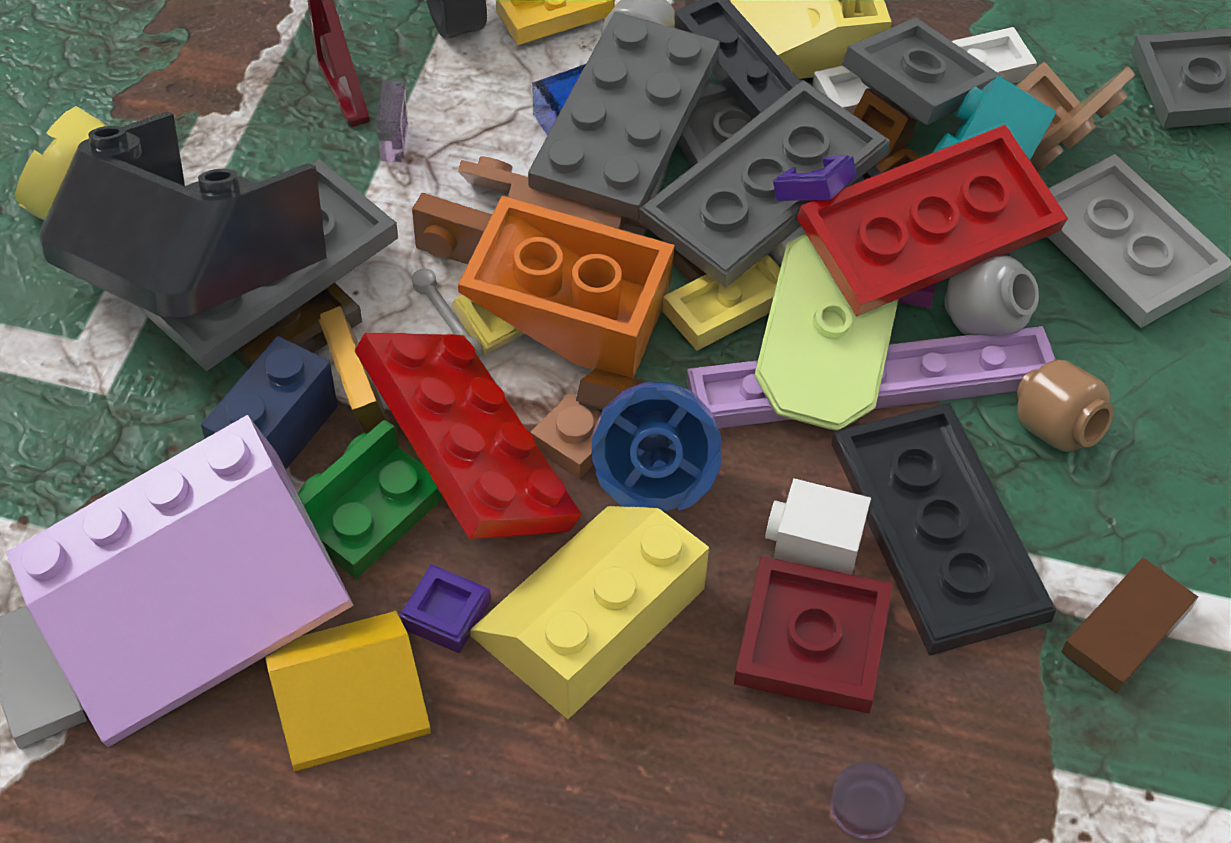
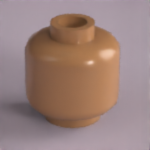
M1053 360L1042 365L1039 369L1031 370L1024 376L1018 386L1017 414L1020 425L1029 433L1059 451L1074 452L1083 447H1091L1097 444L1104 437L1112 423L1114 410L1111 405L1109 387L1099 378L1069 361Z

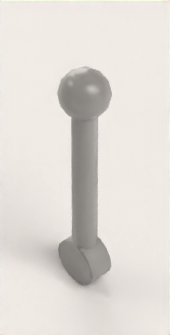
M429 269L417 270L412 275L414 290L428 296L452 332L457 335H465L467 340L474 346L478 357H480L483 353L480 342L477 338L469 335L437 290L435 273Z

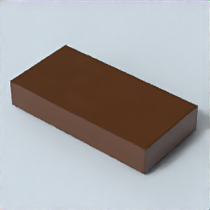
M1142 557L1067 639L1062 653L1118 694L1192 610L1199 596Z

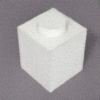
M793 478L787 502L774 501L766 529L765 539L776 541L774 559L852 575L871 498Z

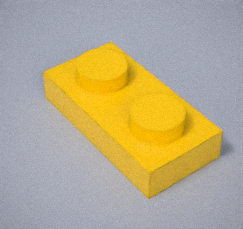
M496 0V13L517 45L604 19L615 7V0Z

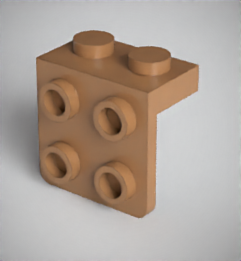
M1045 61L1016 85L1056 111L1053 120L1030 159L1037 172L1045 168L1064 151L1059 145L1060 142H1063L1070 149L1096 127L1094 124L1096 120L1092 116L1094 113L1102 119L1128 97L1122 87L1136 75L1129 66L1125 67L1081 103Z

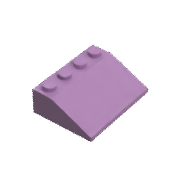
M248 415L6 552L27 608L99 738L107 747L119 742L353 606L278 454Z

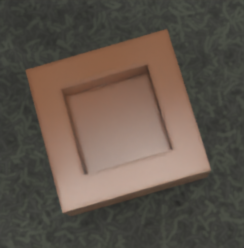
M569 393L530 433L545 457L580 479L594 465L592 461V435L601 412L595 408L580 405L576 401V396Z

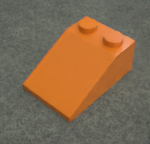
M501 196L458 283V292L573 364L592 370L597 368L634 378L662 311L663 296L670 291L675 245Z

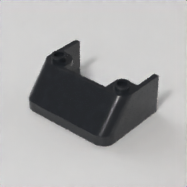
M164 112L123 127L104 126L88 133L89 138L78 145L38 234L43 259L47 263L157 316L167 318L187 317L201 313L327 259L316 166L307 163L258 183L238 176L237 172L232 169H213L200 174L197 182L185 186L174 114Z

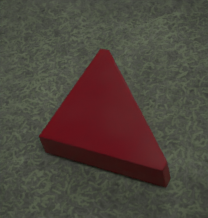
M307 0L316 62L346 122L350 123L351 127L369 123V113L334 1Z

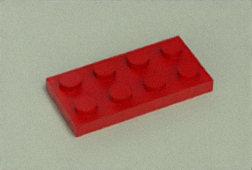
M1005 124L846 187L831 200H813L803 204L798 212L797 220L857 317L964 272L987 258L1002 256L1062 230L1068 217Z
M364 333L354 352L469 539L571 531L582 515L580 510L566 491L562 480L555 474L537 447L531 433L524 427L505 398L503 390L495 383L476 354L474 346L467 340L465 335Z

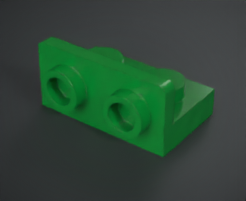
M387 420L380 422L369 433L357 436L349 444L341 458L325 472L310 477L298 492V496L330 559L355 579L444 498L425 466L398 447L396 427Z

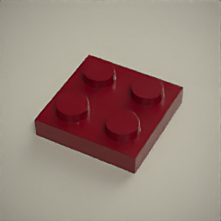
M761 556L736 666L734 685L870 714L893 583Z

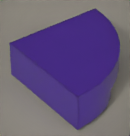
M840 155L822 158L824 169L809 173H797L796 167L788 169L773 180L777 201L831 200L857 176L853 156Z

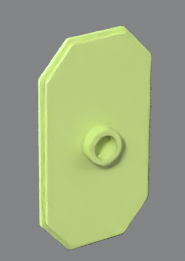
M806 233L786 244L754 377L777 415L829 430L839 431L876 408L898 299L856 317Z

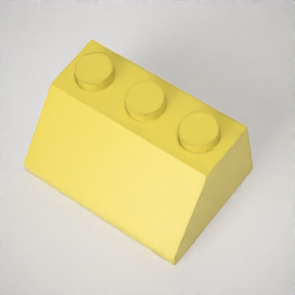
M607 506L470 629V636L564 717L569 719L705 589L709 547L659 508Z

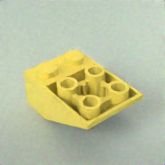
M730 0L798 79L814 78V72L843 66L842 63L848 46L891 28L892 23L884 0Z

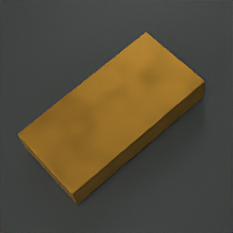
M339 306L320 314L321 319H319L351 408L364 432L369 433L383 420L388 421L375 384L354 352L359 342Z

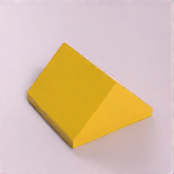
M396 611L300 636L265 656L294 772L431 734L409 636Z

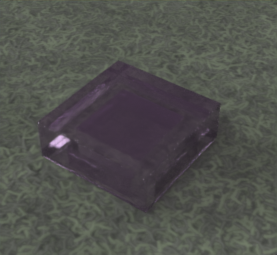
M382 81L377 115L381 161L401 162V158H404L409 122L405 86L402 84V81Z

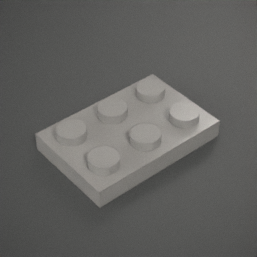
M1116 154L1048 188L1068 217V220L1061 231L1047 237L1140 328L1229 279L1231 260Z

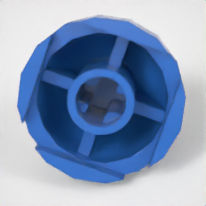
M644 382L623 390L603 409L593 431L592 461L596 468V476L601 487L619 505L624 507L659 508L662 511H669L677 507L678 511L691 507L711 489L721 467V434L711 410L692 391L671 382Z

